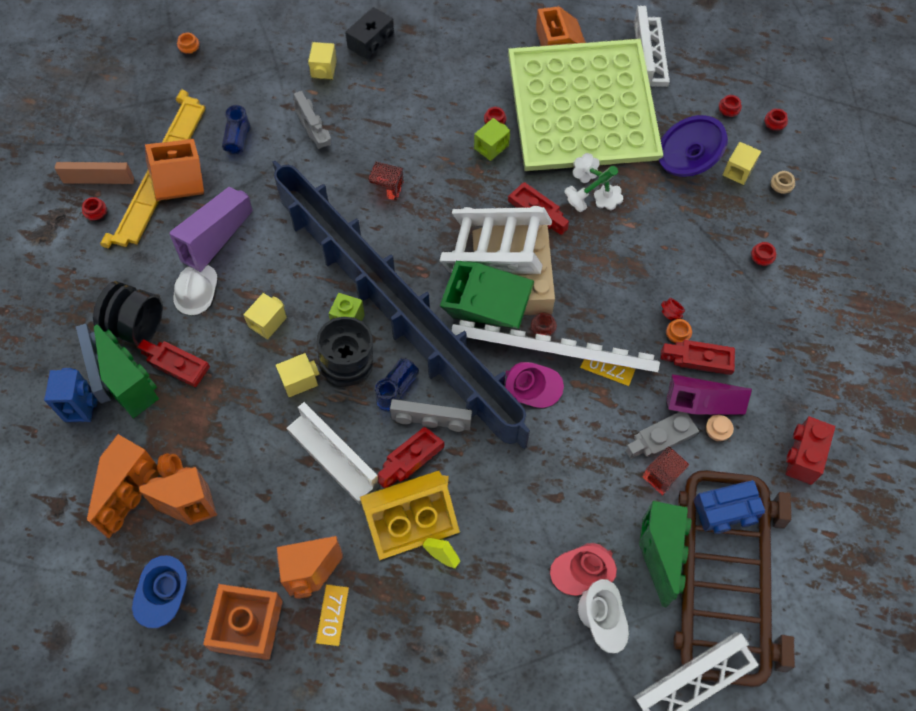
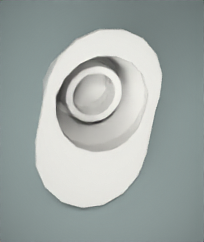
M207 265L202 272L189 266L180 273L174 285L173 296L174 304L181 313L190 316L198 315L206 311L211 305L217 284V274L211 266Z
M599 579L587 591L582 593L578 603V614L583 624L591 629L595 642L602 650L608 653H618L624 649L628 642V623L619 590L611 581Z

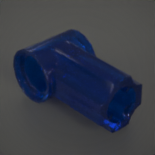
M232 105L225 112L227 123L222 148L230 154L239 155L240 152H243L246 133L251 127L245 108L241 105Z
M400 358L387 376L376 383V403L380 409L390 411L392 399L399 400L419 374V368L407 358ZM386 392L392 393L391 396H383L382 394Z

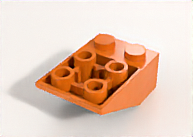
M119 434L100 456L87 521L108 539L113 533L120 530L124 523V518L131 509H134L140 503L142 494L139 486L147 484L149 480L157 478L159 475L157 464L147 451Z

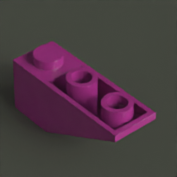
M672 374L666 400L669 410L690 414H746L752 389Z

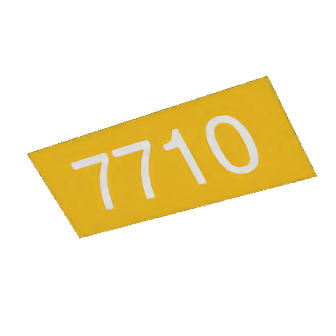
M584 359L580 367L627 386L630 385L635 369L631 367Z
M326 585L316 639L317 644L339 646L349 587Z

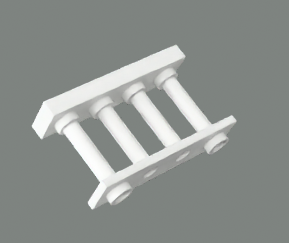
M465 207L452 210L453 216L461 227L455 250L441 253L440 262L449 273H452L457 260L480 263L512 274H541L542 263L533 250L539 225H551L552 223L544 207L488 209ZM506 225L500 251L487 252L493 226ZM516 225H529L523 251L510 252ZM471 226H483L477 251L465 252Z

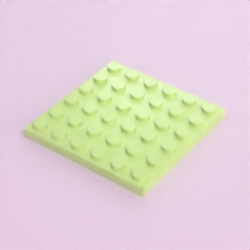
M641 39L510 48L508 50L524 171L574 167L575 159L578 157L582 158L585 153H590L593 158H597L600 162L599 165L658 161L660 158H663Z

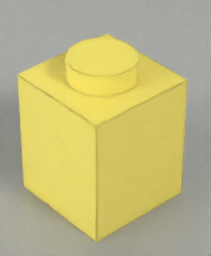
M312 42L308 61L311 78L333 79L337 61L335 45L332 43Z
M739 142L726 165L723 176L744 185L755 167L761 151Z
M264 293L243 314L248 327L267 340L287 318L284 304L274 296L271 298Z
M306 353L276 364L288 397L318 386L315 377L320 375L314 360L309 362Z

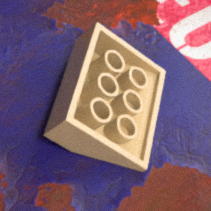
M506 225L493 226L487 252L500 251ZM516 225L510 252L523 251L529 225ZM539 225L533 252L542 263L541 274H515L534 281L524 315L552 314L555 302L548 225ZM482 228L472 231L473 252L477 251Z

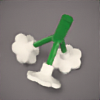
M585 153L582 158L578 157L575 159L573 176L579 178L583 183H587L590 179L599 176L598 180L586 189L582 188L579 191L570 186L565 189V194L568 196L569 203L578 212H582L587 209L584 198L589 196V192L602 183L604 185L601 189L594 193L596 206L613 210L616 208V205L623 202L621 188L609 184V180L618 173V169L616 166H611L604 172L598 171L597 168L600 162L597 158H593L590 153Z

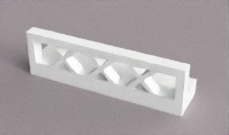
M637 6L634 20L636 39H641L650 87L668 86L669 75L660 17H648L646 6ZM649 25H655L656 29L651 32ZM651 39H652L653 41H655L656 43H658V45L655 46V47H652V46H651ZM653 55L660 59L657 64L653 61ZM656 71L663 78H653L654 72Z
M303 402L298 406L301 416L287 427V431L360 505L361 496L373 493L380 487L378 475Z
M735 632L638 693L634 698L642 711H650L649 707L660 700L669 701L668 711L673 710L674 703L681 706L673 711H688L759 665L748 650L747 645L749 644L742 633ZM738 651H741L748 661L747 664L739 669L726 667L728 657ZM713 667L720 668L717 683L712 686L700 683L703 673ZM725 670L733 672L724 678ZM687 683L695 685L692 699L687 702L675 699L676 690ZM700 687L707 688L703 692L699 693Z

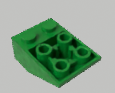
M456 260L440 307L453 319L519 329L534 281L480 263Z
M96 324L94 326L101 380L120 405L134 419L159 400L154 392L157 386L149 378L150 375L140 364L137 365L129 351L124 346L121 347L119 345V341L108 329L104 332Z
M652 501L642 518L639 546L662 607H667L684 590L685 575L681 574L682 564L686 563L688 557V546H684L685 535L688 536L690 532L691 518H687V507Z

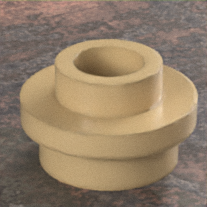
M780 171L772 177L771 187L778 193H789L795 187V178L788 171Z

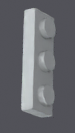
M395 399L391 401V419L400 424H410L413 422L420 423L428 428H436L437 426L448 427L456 432L470 430L472 410Z

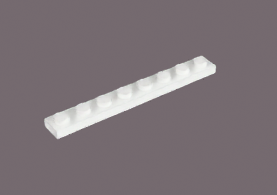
M460 320L459 324H453L452 332L455 335L465 330L468 338L658 372L660 362L654 360L653 354L639 352L638 357L628 355V350L613 347L612 352L602 350V345L587 343V347L576 346L577 341L561 338V343L551 341V336L536 334L535 338L525 336V331L510 329V333L500 332V327L485 324V329L474 327L475 322Z

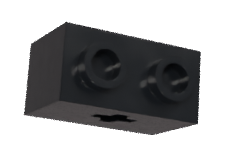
M372 7L345 31L347 48L367 60L377 53L381 46L392 39L394 35L393 18Z

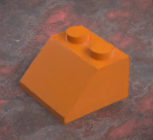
M337 536L277 547L281 583L290 596L298 599L309 597L312 595V592L319 591L343 558V552Z

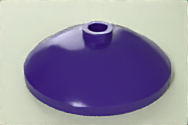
M706 115L692 116L679 121L661 139L663 158L659 159L660 164L668 173L680 177L694 176L705 172L720 160L726 150L728 136L725 127L716 118Z

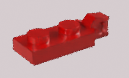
M523 182L508 196V202L516 208L544 207L552 220L551 225H548V229L552 228L560 235H563L568 230L569 220L563 217L560 207L527 183Z
M143 339L137 347L140 349L141 354L147 357L146 361L152 367L195 388L210 368L209 363L165 341L163 343L159 342L156 346Z
M684 340L683 342H676L675 345L664 343L660 359L674 362V365L684 368L732 375L735 369V348Z
M423 427L387 456V461L383 464L384 469L377 474L378 484L385 489L393 485L396 480L402 482L405 478L407 479L444 448L445 442L429 429Z

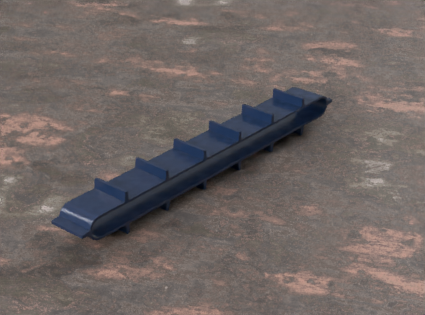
M273 161L275 169L274 178L280 201L289 211L294 231L305 228L321 245L325 265L328 267L336 262L356 283L358 299L364 301L370 298L391 321L393 339L396 340L404 335L428 361V375L430 379L440 374L466 402V409L472 410V417L478 415L504 443L514 444L517 442L523 449L527 448L530 430L525 425L526 411L504 387L506 373L503 371L494 376L466 347L467 332L464 330L460 334L455 335L430 309L429 293L425 292L419 297L395 272L393 255L390 254L382 259L361 237L359 220L356 218L348 223L329 203L325 184L315 188L294 166L288 164L281 166L278 162ZM290 191L299 192L516 424L506 423Z

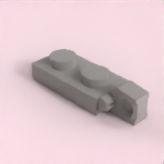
M302 91L294 93L295 112L311 141L315 142L318 149L330 146L331 138L329 132L322 129L321 119L319 115L314 114L310 99H306Z
M678 412L639 431L634 436L635 441L627 445L625 452L630 460L643 453L646 457L651 456L653 458L696 436L699 430L688 413Z

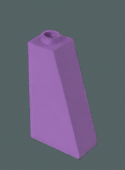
M228 187L175 227L169 234L180 261L202 272L252 213L253 210L249 196L241 190L237 191Z

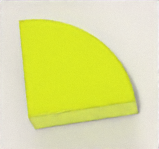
M427 538L422 545L435 559L449 567L456 568L460 562V558L448 541Z

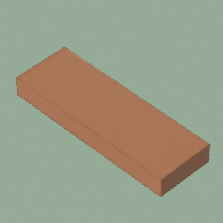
M56 162L55 171L63 183L133 184L134 176L128 163Z

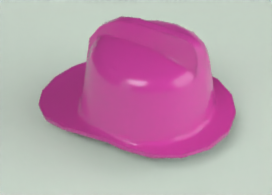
M521 362L515 364L510 371L506 370L505 372L507 377L505 388L520 403L545 408L555 404L563 394V379L558 372L551 368L535 363Z

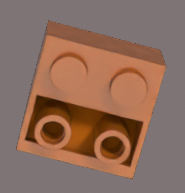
M561 7L538 9L536 31L541 46L585 43L578 20Z
M194 139L145 144L146 163L156 201L204 194L200 161Z
M196 467L182 468L173 475L165 478H153L147 484L139 486L141 494L157 511L186 524L192 525L217 516L209 485Z

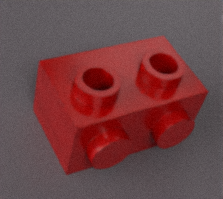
M808 416L803 424L798 423L792 437L795 439L794 445L790 448L786 457L788 466L785 475L812 485L824 472L836 426Z

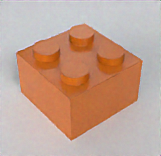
M218 584L203 645L211 652L270 660L283 600L277 592Z

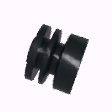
M114 281L109 283L98 296L93 311L94 326L97 324L104 332L109 329L115 337H120L121 340L139 345L143 339L149 342L156 333L162 319L163 303L158 295L141 289L137 290L130 285Z
M353 317L331 319L322 326L316 341L319 367L322 375L329 382L337 386H352L365 380L372 371L373 337L370 329L364 322Z

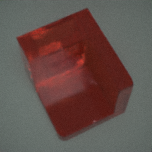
M375 162L369 176V183L387 187L388 199L397 201L404 183L403 168Z
M668 446L647 467L642 477L660 494L664 495L671 488L674 481L688 468L689 463Z

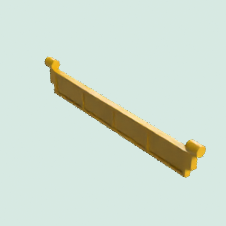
M180 90L176 101L182 105L162 142L191 139L206 109L204 105L199 104V99L188 97L189 94L185 90ZM148 170L115 234L105 233L100 243L102 247L110 248L111 244L127 247L128 243L138 244L159 203L155 199Z

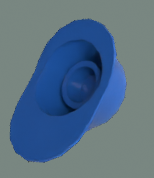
M159 556L152 559L144 567L132 604L134 618L140 625L147 628H159L168 624L177 614L187 584V572L179 559L172 556Z

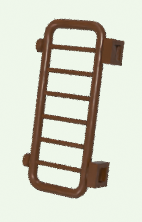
M708 470L697 471L691 474L687 479L685 491H680L678 497V506L688 508L687 518H691V528L689 535H685L684 546H688V557L686 563L683 564L685 586L682 593L681 631H675L674 649L681 650L680 656L683 666L693 659V645L711 648L719 643L693 639L694 616L759 623L760 648L747 646L750 653L760 654L759 671L755 674H745L731 684L748 687L760 686L770 678L772 662H775V671L789 672L795 668L794 636L781 635L772 643L771 518H773L774 528L784 529L791 521V493L779 492L774 500L770 501L769 488L759 477ZM753 480L765 509V513L759 518V532L731 529L722 534L759 538V560L695 552L696 531H704L701 525H696L694 498L696 497L698 483L707 481L739 484ZM695 558L759 565V588L694 581ZM694 586L759 594L760 618L694 610ZM709 669L702 674L701 680L718 682L720 670ZM725 671L724 678L733 672Z

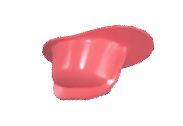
M587 543L579 548L563 553L554 560L550 570L552 582L557 589L573 596L582 595L584 591H587L599 579L613 582L617 573V567L612 558V551L596 543Z

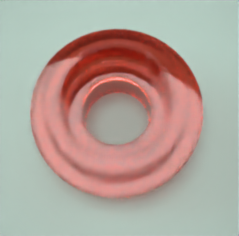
M539 313L532 319L531 329L535 335L551 336L556 331V321L549 313ZM544 324L548 328H541L540 325Z

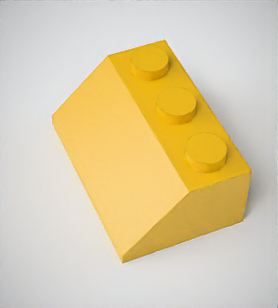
M439 470L360 497L379 560L422 546L427 538L440 540L460 533L447 483Z

